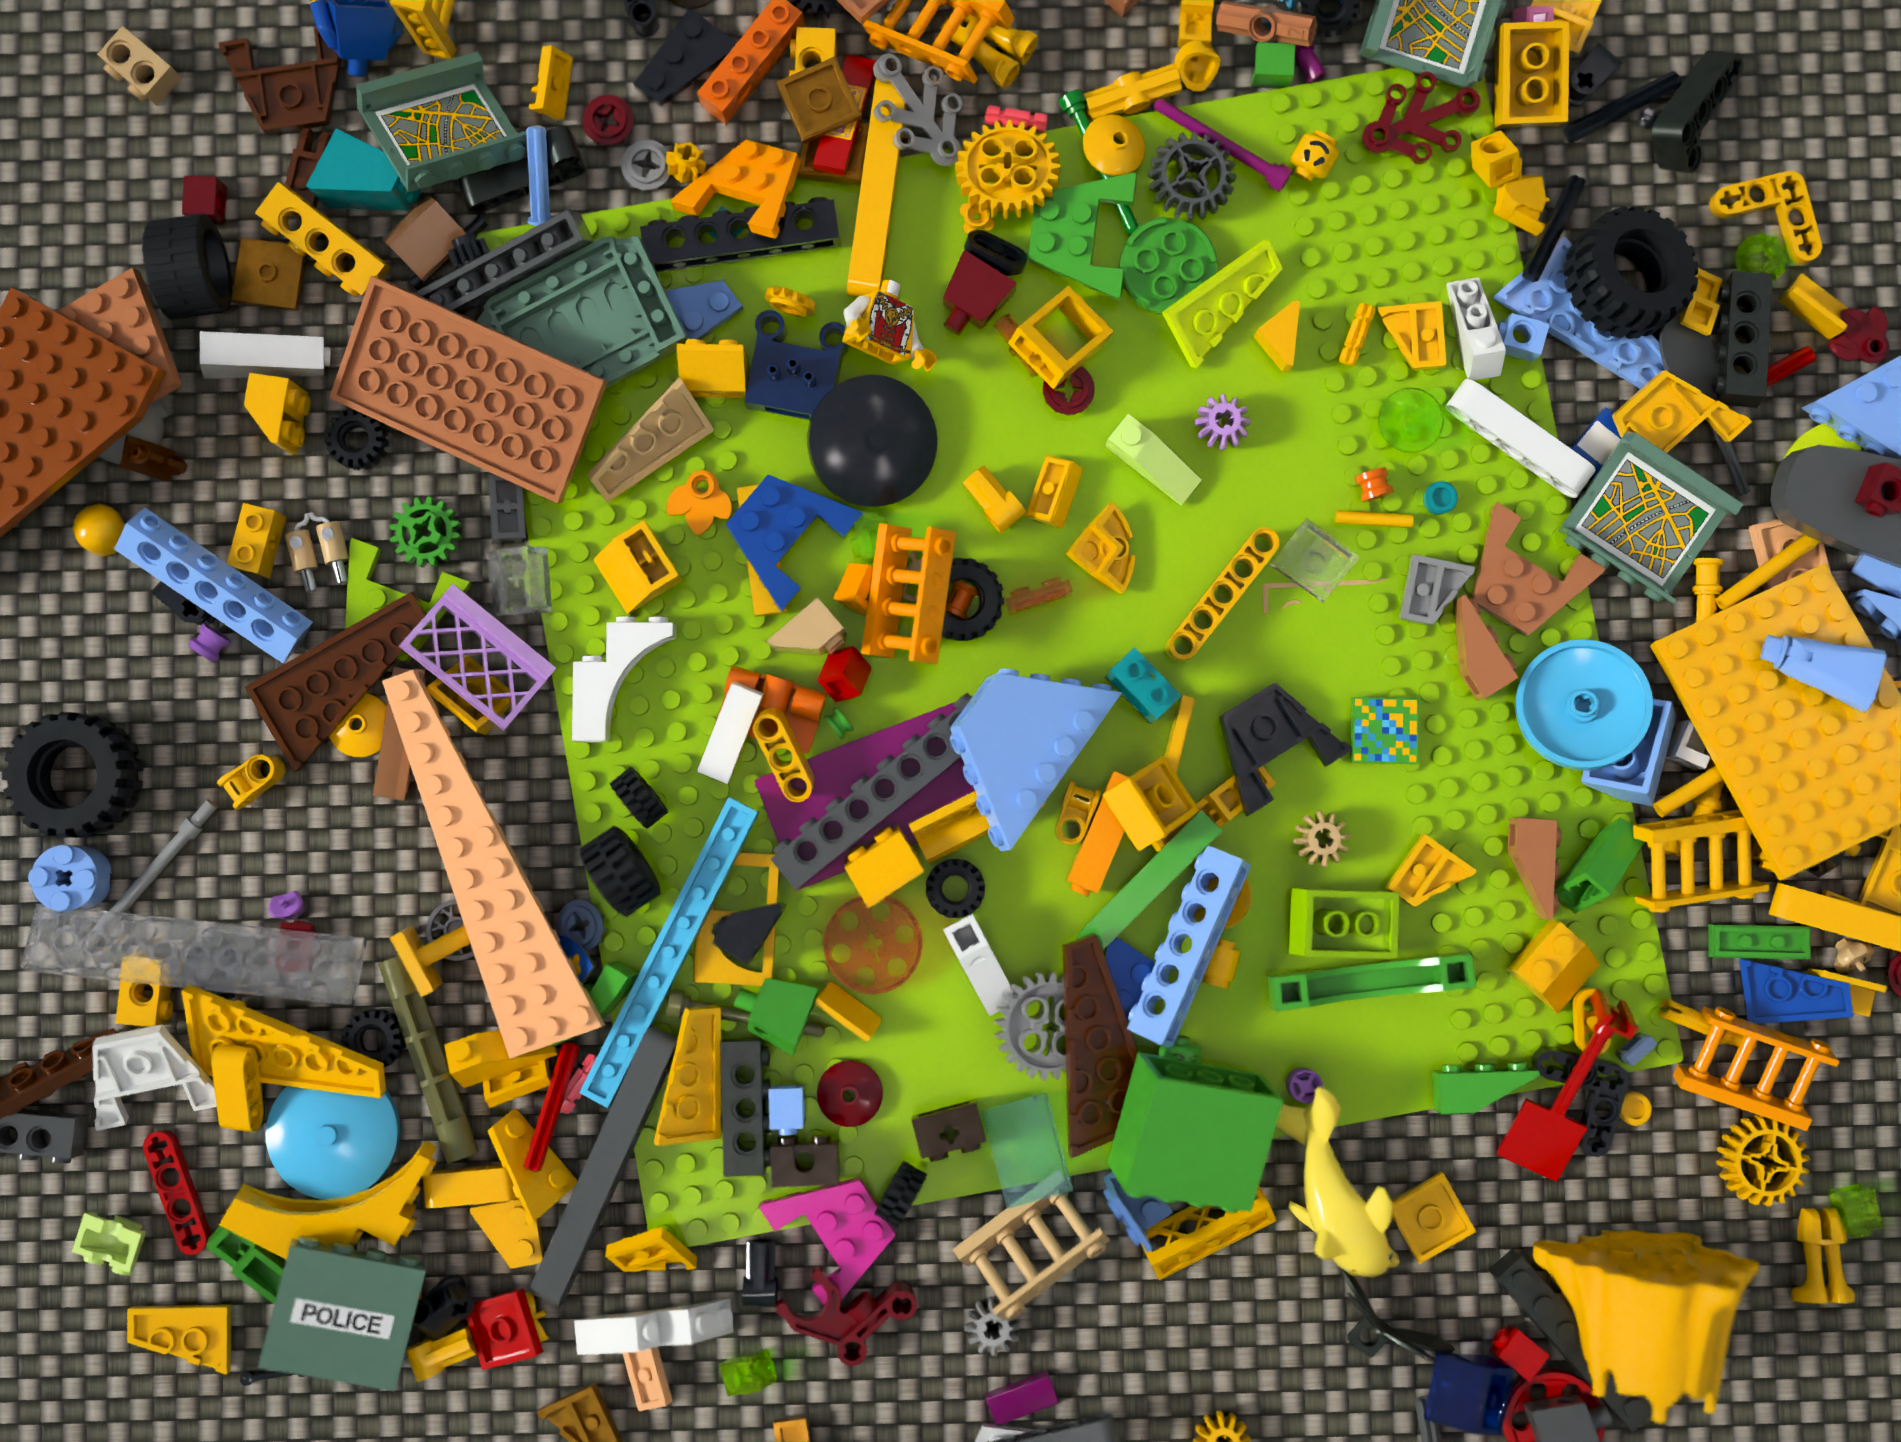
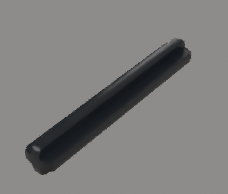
M1671 71L1568 124L1563 129L1564 136L1569 143H1574L1678 89L1682 84L1678 73Z
M1577 175L1569 177L1523 269L1522 277L1525 280H1530L1531 282L1539 280L1585 188L1586 181L1583 177H1578Z

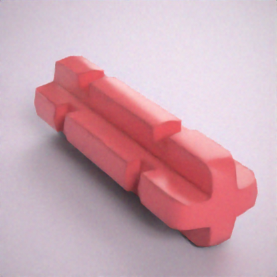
M992 105L986 109L985 123L988 125H994L995 121H998L1002 124V127H1006L1008 120H1011L1013 127L1017 128L1023 121L1025 123V130L1036 126L1038 133L1046 131L1048 122L1046 114L1035 113V115H1030L1029 111L1011 108L1000 110L1001 107Z
M587 1054L581 1063L583 1067H578L570 1078L560 1109L562 1113H571L577 1104L574 1102L576 1098L580 1100L582 1094L579 1092L597 1055Z

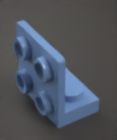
M1110 1172L1103 1177L1107 1187L1103 1191L1109 1201L1107 1203L1116 1218L1123 1221L1126 1226L1125 1230L1137 1247L1142 1244L1145 1250L1150 1252L1153 1250L1146 1230L1172 1214L1173 1211L1167 1202L1161 1201L1157 1197L1145 1195L1144 1198H1135L1126 1194L1114 1173Z

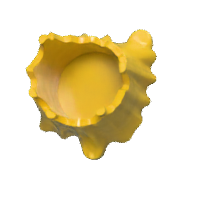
M1601 1230L1600 1236H1579L1578 1243L1549 1240L1534 1242L1533 1259L1554 1277L1572 1306L1579 1328L1583 1355L1588 1362L1589 1372L1593 1380V1395L1605 1396L1606 1383L1611 1370L1615 1377L1618 1393L1645 1395L1651 1401L1653 1406L1652 1420L1655 1422H1667V1409L1683 1393H1687L1689 1397L1695 1400L1705 1399L1704 1412H1716L1717 1398L1735 1311L1741 1301L1745 1288L1758 1273L1760 1263L1736 1256L1726 1250L1702 1246L1701 1237L1685 1232L1649 1233L1638 1230Z

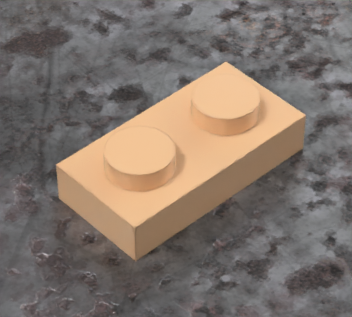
M658 1347L640 1352L623 1353L638 1411L664 1407L673 1402Z

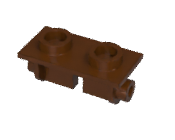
M126 435L120 463L121 468L166 482L170 481L171 475L177 476L186 472L187 463L182 457L175 456V450Z

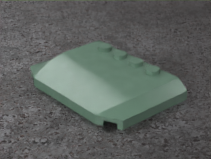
M631 236V238L626 239L602 237L490 297L483 306L485 310L477 320L479 323L608 380L606 388L677 351V344H685L686 340H689L645 245L638 236Z

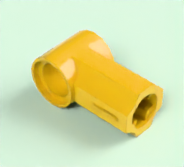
M984 465L975 470L963 482V486L984 509V515L998 532L1003 533L1026 514V510L1019 500L1009 490L1005 491Z
M468 1326L437 1340L431 1338L422 1340L405 1350L417 1382L433 1377L444 1371L445 1367L477 1354Z

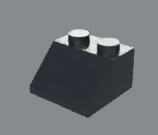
M778 902L735 912L729 916H722L712 931L716 935L712 943L747 965L757 955L787 907V904Z

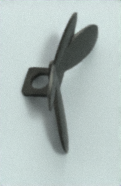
M1339 1267L1354 1294L1353 1296L1347 1292L1350 1300L1364 1315L1349 1332L1347 1340L1368 1357H1374L1388 1340L1396 1342L1408 1351L1433 1363L1438 1362L1424 1350L1447 1354L1455 1351V1348L1449 1342L1437 1336L1416 1330L1392 1328L1376 1316L1372 1305L1354 1275ZM1373 1327L1379 1335L1378 1340L1373 1344L1362 1342L1359 1337L1360 1332L1365 1328Z

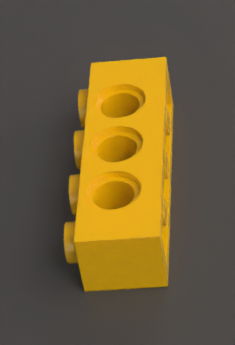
M276 183L255 212V214L263 219L260 224L275 236L281 233L290 241L287 245L303 257L306 253L316 260L314 266L328 277H331L332 274L343 281L340 286L355 298L359 294L361 296L365 295L371 276H378L383 279L391 269L389 264L283 183ZM298 213L302 218V224L298 230L292 231L289 226V219L292 215ZM325 234L328 237L329 244L324 251L319 252L315 242L318 236ZM351 254L355 259V267L352 271L345 272L342 268V260L345 256Z

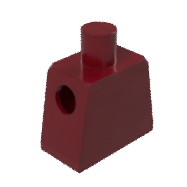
M964 250L943 297V305L952 311L943 325L956 335L962 333L968 322L982 329L1014 295L1017 283Z

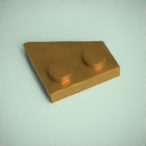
M596 1382L549 1403L537 1411L538 1416L542 1420L547 1418L561 1430L559 1434L568 1442H624Z

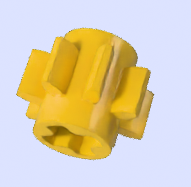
M691 142L675 143L674 152L670 151L666 154V164L669 165L668 175H673L680 183L696 180L698 173L703 174L705 172L704 151L698 150Z

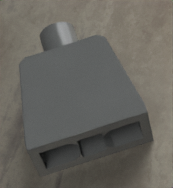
M1576 1394L1523 1403L1536 1442H1599L1595 1430L1612 1424L1610 1414L1604 1404L1588 1409L1585 1402Z

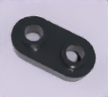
M984 230L969 232L964 244V249L1006 276L1020 275L1028 260L1027 254L1021 248Z

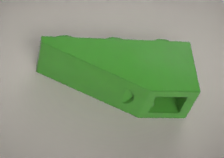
M1509 1062L1508 1068H1495L1494 1063H1476L1475 1069L1463 1070L1461 1064H1443L1442 1070H1432L1434 1111L1440 1114L1476 1113L1540 1076L1539 1070L1528 1067V1062Z

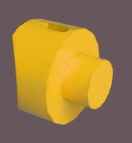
M1193 40L1186 43L1180 48L1174 60V66L1178 69L1181 80L1192 91L1206 90L1217 74L1221 63L1220 57L1211 44L1204 40Z

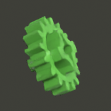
M429 496L425 504L418 497L414 498V506L412 507L404 502L402 506L405 512L403 514L396 512L393 514L399 520L398 524L389 525V528L397 533V535L390 538V542L400 544L395 552L400 556L406 554L405 561L410 564L417 559V566L425 568L427 561H429L431 566L438 567L439 558L446 562L450 561L447 552L449 550L458 552L459 549L453 545L454 540H462L463 536L455 532L456 529L462 527V523L455 520L452 521L457 513L453 509L445 511L447 504L443 501H439L435 506V499ZM426 512L422 517L413 518L419 513ZM444 522L446 525V537L443 536L441 528ZM407 528H408L409 534H410V540H409L408 542H407V539H406V529H407ZM423 528L429 529L431 531V535L429 537L424 536L421 533V530ZM439 546L438 549L426 553L428 548Z

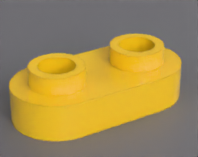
M1593 988L1580 990L1574 996L1572 1004L1574 1041L1577 1048L1582 1052L1587 1045L1586 1035L1589 1032L1594 1033L1593 1027L1598 1020L1593 1008L1587 1011L1584 1007L1585 1001L1590 999L1595 991ZM1604 994L1607 1004H1609V1000L1607 996ZM1611 1039L1607 1040L1600 1054H1603L1607 1051V1049L1610 1046Z

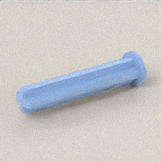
M533 125L526 129L531 210L528 224L538 226L553 217L550 216L546 129L543 126Z

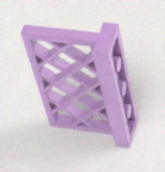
M454 584L447 589L442 598L399 646L503 731L556 669L555 666ZM442 608L454 616L455 628L436 629L435 616ZM431 621V629L423 630ZM460 622L463 623L466 627H460ZM474 632L480 637L481 649L462 650L461 633ZM456 633L457 650L439 652L437 634ZM432 635L434 652L420 653L410 644L417 636ZM486 643L489 644L492 648H486ZM500 653L506 658L507 670L488 671L487 654ZM482 654L483 672L465 673L463 656ZM458 656L460 673L446 674L440 668L439 657ZM428 658H435V664ZM511 663L518 669H512ZM525 674L535 684L529 691L514 692L513 675ZM507 675L509 693L491 694L489 677ZM484 677L486 694L472 695L467 691L466 678ZM454 679H461V685ZM515 697H523L516 705ZM510 698L511 712L504 720L493 712L492 699ZM480 700H487V706Z

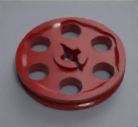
M1542 1369L1538 1371L1531 1382L1521 1378L1509 1391L1502 1410L1503 1431L1508 1442L1536 1441L1529 1420L1523 1428H1515L1512 1425V1417L1519 1411L1526 1412L1523 1403L1535 1401L1530 1398L1529 1389L1537 1382L1543 1383L1546 1388L1545 1395L1541 1399L1562 1396V1390L1566 1385L1576 1384L1579 1389L1578 1396L1585 1402L1588 1409L1601 1405V1402L1597 1396L1592 1394V1389L1576 1375L1560 1369ZM1605 1426L1595 1430L1599 1442L1603 1440Z

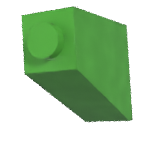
M1619 818L1605 826L1555 885L1554 893L1558 894L1559 901L1574 914L1611 895L1644 844V841L1633 838V825L1626 822L1623 818Z

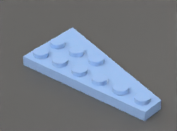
M1565 236L1557 242L1537 282L1525 280L1522 277V273H1520L1492 298L1518 315L1549 323L1547 333L1639 389L1645 386L1660 371L1665 370L1661 359L1659 342L1652 334L1641 336L1637 339H1628L1626 336L1622 338L1610 336V332L1607 330L1603 333L1595 329V324L1590 320L1586 322L1580 316L1583 314L1578 307L1574 308L1570 301L1572 298L1571 292L1566 291L1564 282L1568 279V276H1564V263L1567 262L1566 255L1572 246Z

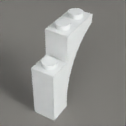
M616 617V622H607L606 662H602V656H582V662H573L572 741L610 742L613 706L623 681L632 668L646 654L664 643L677 639V626L674 623H668L667 617H649L648 622H636L635 617Z
M718 1299L640 1312L594 1315L574 1321L577 1355L640 1352L658 1346L688 1345L734 1332L730 1299Z

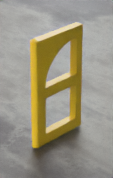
M740 852L734 865L769 867L767 905L777 903L780 870L771 860L775 854ZM714 902L696 938L693 982L697 984L702 982L762 986L765 979H773L776 924L764 942L762 972L743 968L731 961L721 948L712 943L715 939V935L712 933L714 924H717L722 916H729L739 911L715 910Z

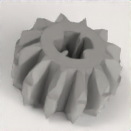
M989 1297L988 1307H985L978 1300L976 1308L979 1313L973 1310L967 1312V1317L973 1322L966 1323L964 1328L966 1332L972 1333L968 1338L970 1345L980 1341L978 1345L979 1353L982 1354L987 1346H989L991 1355L996 1356L997 1346H1001L1003 1351L1008 1352L1010 1347L1007 1340L1011 1342L1018 1341V1335L1013 1331L1021 1328V1322L1009 1320L1008 1318L1003 1321L997 1317L992 1311L996 1307L994 1297ZM993 1320L994 1324L996 1321H999V1330L992 1332L990 1328L989 1332L986 1331L987 1321Z

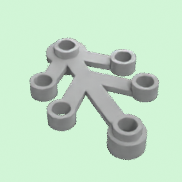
M883 54L873 65L874 75L882 83H891L910 111L895 108L891 101L883 100L874 108L875 118L882 123L892 121L922 128L929 139L914 136V133L909 128H901L894 134L893 144L899 150L909 148L930 153L932 160L941 166L953 165L958 161L957 152L961 151L960 143L954 137L956 113L962 108L963 104L961 97L956 93H949L941 100L940 106L944 113L940 130L934 122L937 87L944 79L942 69L932 65L922 73L924 89L921 103L901 73L902 65L900 60L893 54ZM886 61L893 65L894 71L887 69ZM929 72H933L936 75V82L929 78ZM948 99L955 103V109L948 106ZM881 106L888 109L889 116H884L881 113ZM900 134L907 137V144L901 142ZM943 144L949 147L950 154L943 151Z

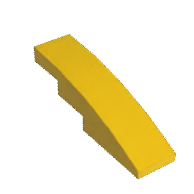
M1264 766L1256 770L1268 790L1277 784ZM1234 774L1195 803L1198 809L1202 810L1219 828L1243 810ZM1195 815L1166 836L1152 843L1155 850L1159 852Z

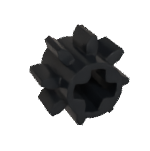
M474 232L453 239L451 242L454 249L448 250L454 267L459 265L463 267L490 252L485 239L477 240Z

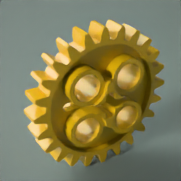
M1008 120L1006 127H1001L1000 123L995 121L993 130L983 125L982 135L973 131L971 133L972 142L963 141V151L957 152L958 162H955L957 185H961V195H968L969 205L979 202L980 213L988 207L991 208V217H994L999 210L1003 211L1004 219L1008 218L1010 211H1014L1016 216L1020 218L1021 209L1025 208L1032 214L1034 213V203L1043 207L1045 206V197H1053V188L1058 187V176H1060L1059 153H1055L1054 142L1047 143L1046 133L1037 136L1036 126L1027 131L1023 121L1017 128L1013 127L1011 120ZM991 181L996 182L994 184H987V182ZM1026 182V183H1028V184L1021 185V184H1018V183Z

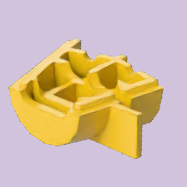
M1519 157L1520 177L1497 186L1496 205L1493 214L1537 237L1546 225L1538 221L1540 213L1543 212L1545 203L1549 202V198L1545 194L1542 176L1537 174L1521 175L1522 158Z

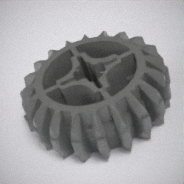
M1196 131L1192 132L1191 138L1187 140L1186 135L1182 132L1178 136V143L1170 137L1166 142L1167 148L1159 146L1157 149L1159 157L1152 158L1151 165L1153 169L1149 170L1148 177L1154 180L1150 183V191H1159L1155 195L1154 200L1156 202L1166 201L1163 207L1164 212L1169 211L1173 207L1176 209L1174 217L1179 218L1183 211L1187 212L1186 217L1190 221L1193 219L1194 212H1197L1200 219H1204L1207 215V210L1215 214L1218 211V205H1226L1228 201L1226 195H1232L1234 190L1231 183L1235 182L1236 174L1230 171L1234 169L1235 162L1225 161L1229 157L1230 152L1229 149L1219 151L1221 146L1220 140L1215 141L1212 145L1209 143V133L1205 134L1203 140H1199ZM1189 154L1198 155L1204 159L1195 160ZM1175 160L1179 175L1170 184L1166 168ZM1214 168L1218 183L1217 187L1210 193L1205 177ZM1187 172H1191V176L1193 172L1198 175L1197 180H1193V177L1191 180L1186 178ZM1190 192L1196 198H1188L1182 196L1180 193Z

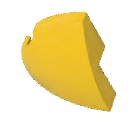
M1110 502L1092 520L1066 552V555L1097 580L1122 594L1131 580L1135 565V555H1129L1127 539L1133 537L1131 528L1124 514L1114 502Z

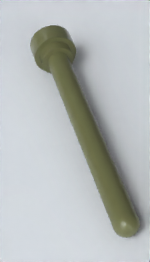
M671 990L666 1016L680 1018L685 1008L713 1006L715 1004L690 1000L691 997L685 996V992ZM717 1005L721 1007V1019L748 1024L751 1012ZM807 1022L803 1034L821 1037L825 1033V1028L821 1024Z

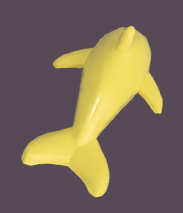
M1319 1087L1315 1089L1314 1099L1306 1108L1282 1104L1276 1125L1282 1132L1305 1146L1304 1193L1306 1208L1292 1201L1289 1202L1288 1208L1301 1222L1316 1232L1315 1253L1325 1260L1332 1259L1340 1268L1351 1275L1363 1277L1380 1276L1388 1268L1399 1265L1398 1254L1389 1246L1385 1231L1392 1220L1393 1204L1386 1189L1377 1186L1366 1203L1345 1177L1328 1141L1340 1117V1106L1336 1098L1328 1090Z

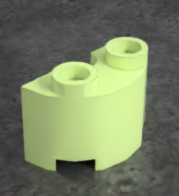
M94 1212L84 1213L72 1252L84 1256L83 1260L87 1263L102 1265L104 1261H107L114 1273L126 1276L132 1275L146 1231L141 1230V1224L115 1215L114 1220H109L97 1216V1213Z

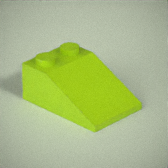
M1291 888L1289 954L1302 957L1397 959L1399 892Z

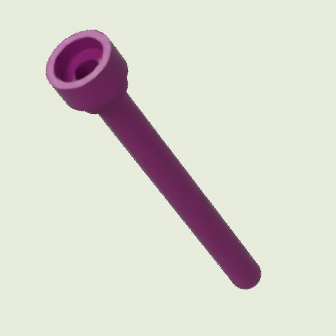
M1163 99L1155 101L1154 109L1191 132L1196 131L1202 139L1205 134L1209 133V143L1213 145L1215 141L1220 140L1221 146L1219 149L1222 151L1229 149L1232 157L1266 176L1265 180L1269 182V187L1279 193L1284 188L1293 169L1283 163L1281 165L1277 163L1272 165Z

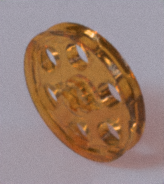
M859 896L843 904L833 914L825 930L823 947L825 959L831 972L842 984L861 993L880 994L899 987L910 978L921 958L923 940L921 929L915 916L901 902L888 896L879 901L887 904L890 908V916L887 920H875L871 914L873 906L868 908L862 897ZM845 912L855 913L859 919L857 928L852 931L843 929L840 924L842 914ZM867 925H869L874 938L882 940V945L878 947L877 953L879 963L876 960L875 953L871 949H865L864 943L869 941ZM901 925H908L914 931V938L908 944L898 942L895 937L896 929ZM838 944H845L851 950V957L845 963H839L833 958V948ZM900 957L906 962L907 968L903 975L894 976L890 974L887 967L890 959ZM869 967L874 971L875 979L872 984L865 986L857 981L856 973L859 968Z

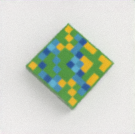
M1352 697V751H1350V763L1418 764L1419 699Z

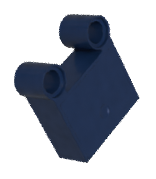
M765 310L757 316L755 321L758 335L744 401L747 409L810 420L820 400L832 388L837 386L842 359L850 345L843 342L838 346H830L826 343V340L832 334H839L843 337L846 328L838 322L825 324L819 333L822 350L785 344L782 342L787 335V329L782 316L774 310ZM769 322L779 324V329L774 334L764 333L763 327Z

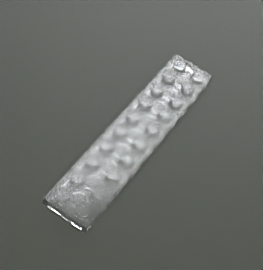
M36 904L20 968L24 971L183 988L185 986H192L211 991L354 1005L367 940L362 937L82 908L72 911H55L43 904Z

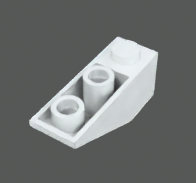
M1479 277L1448 282L1447 291L1457 345L1467 378L1479 380L1501 376L1506 348Z
M973 914L943 928L947 939L988 1015L991 1016L999 1012L996 1009L997 1006L1006 1007L1008 1002L1003 998V994L1013 997L1015 993Z

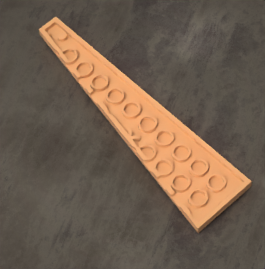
M410 670L383 680L382 682L509 1058L604 1026L603 1019L587 989L583 988L578 979L571 959L567 958L561 947L559 936L555 929L552 930L544 915L545 910L538 897L534 895L532 886L492 810L488 809L480 794L481 790L477 782L473 781L465 766L467 764L461 752L457 751L451 740V733L444 720L440 718L438 709L426 690V686L418 671Z

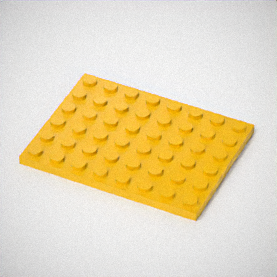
M1825 563L1659 639L1650 645L1779 881L1901 824V694L1885 666L1875 700L1868 711L1864 713L1817 688L1788 677L1778 671V669L1773 668L1772 662L1760 659L1762 647L1768 634L1779 638L1788 635L1840 645L1874 649Z

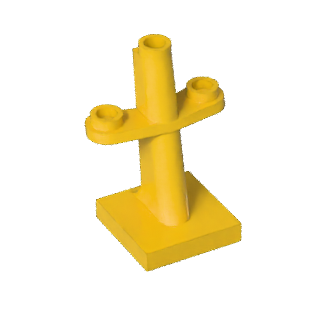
M413 925L390 937L421 997L434 991L443 983L433 963L471 944L465 925L423 945Z

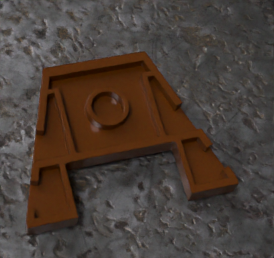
M314 27L318 60L255 70L252 44L248 38L219 42V47L226 57L230 69L244 93V97L261 130L266 135L300 130L304 127L326 126L330 123L342 58L326 45L317 27Z

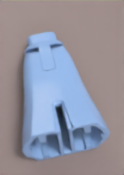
M1770 634L1766 636L1760 654V659L1772 662L1773 668L1778 669V671L1788 677L1817 688L1864 713L1868 711L1875 700L1887 658L1885 650L1840 645L1788 635L1779 638Z

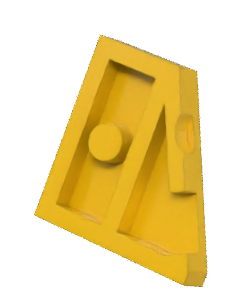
M1442 301L1378 307L1380 319L1412 371L1446 368Z

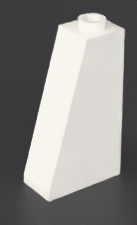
M200 331V366L203 378L208 379L248 378L249 373L276 377L324 376V366L330 367V347H324V337Z

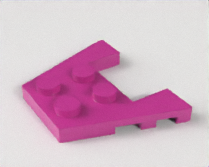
M861 1177L841 1181L839 1185H825L816 1190L804 1193L796 1192L788 1194L787 1197L775 1200L767 1199L759 1203L760 1210L774 1231H777L799 1216L806 1215L839 1266V1269L828 1276L838 1283L841 1300L895 1237V1230L892 1225L874 1215L878 1203ZM816 1282L813 1284L812 1290L824 1307L827 1293L823 1286Z

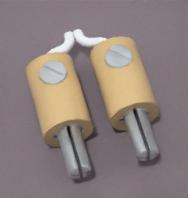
M313 512L304 514V520L295 526L293 532L285 535L293 571L295 574L302 575L307 593L317 590L313 571L318 569L309 530H300L302 526L309 522L310 518L316 522H324L316 526L325 565L333 566L337 584L348 582L344 563L349 561V555L341 523L339 521L329 522L325 517H316Z

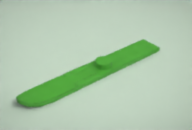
M1200 810L1083 927L1075 940L1094 933L1097 934L1102 950L1105 949L1222 830Z

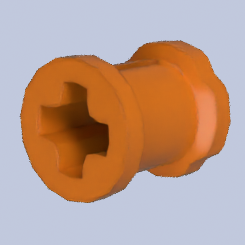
M957 580L952 582L954 587L946 601L945 610L955 618L967 619L966 612L974 596L979 595V591Z

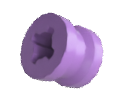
M203 623L199 628L200 634L197 638L191 639L188 646L204 658L216 663L220 658L219 652L222 648L228 647L231 640L213 627Z
M1298 1067L1292 1070L1286 1079L1288 1093L1302 1103H1311L1315 1096V1089L1323 1088L1320 1076L1305 1067Z

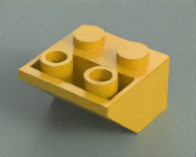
M689 339L686 340V344H677L679 377L693 398H745L749 381V358L744 345H738L736 340H720L719 344H705L704 340Z
M249 373L244 406L271 443L292 455H298L299 447L303 446L305 440V430L302 428L304 415H308L310 410L308 392L289 378Z
M644 520L616 536L593 559L628 615L683 581L652 529Z

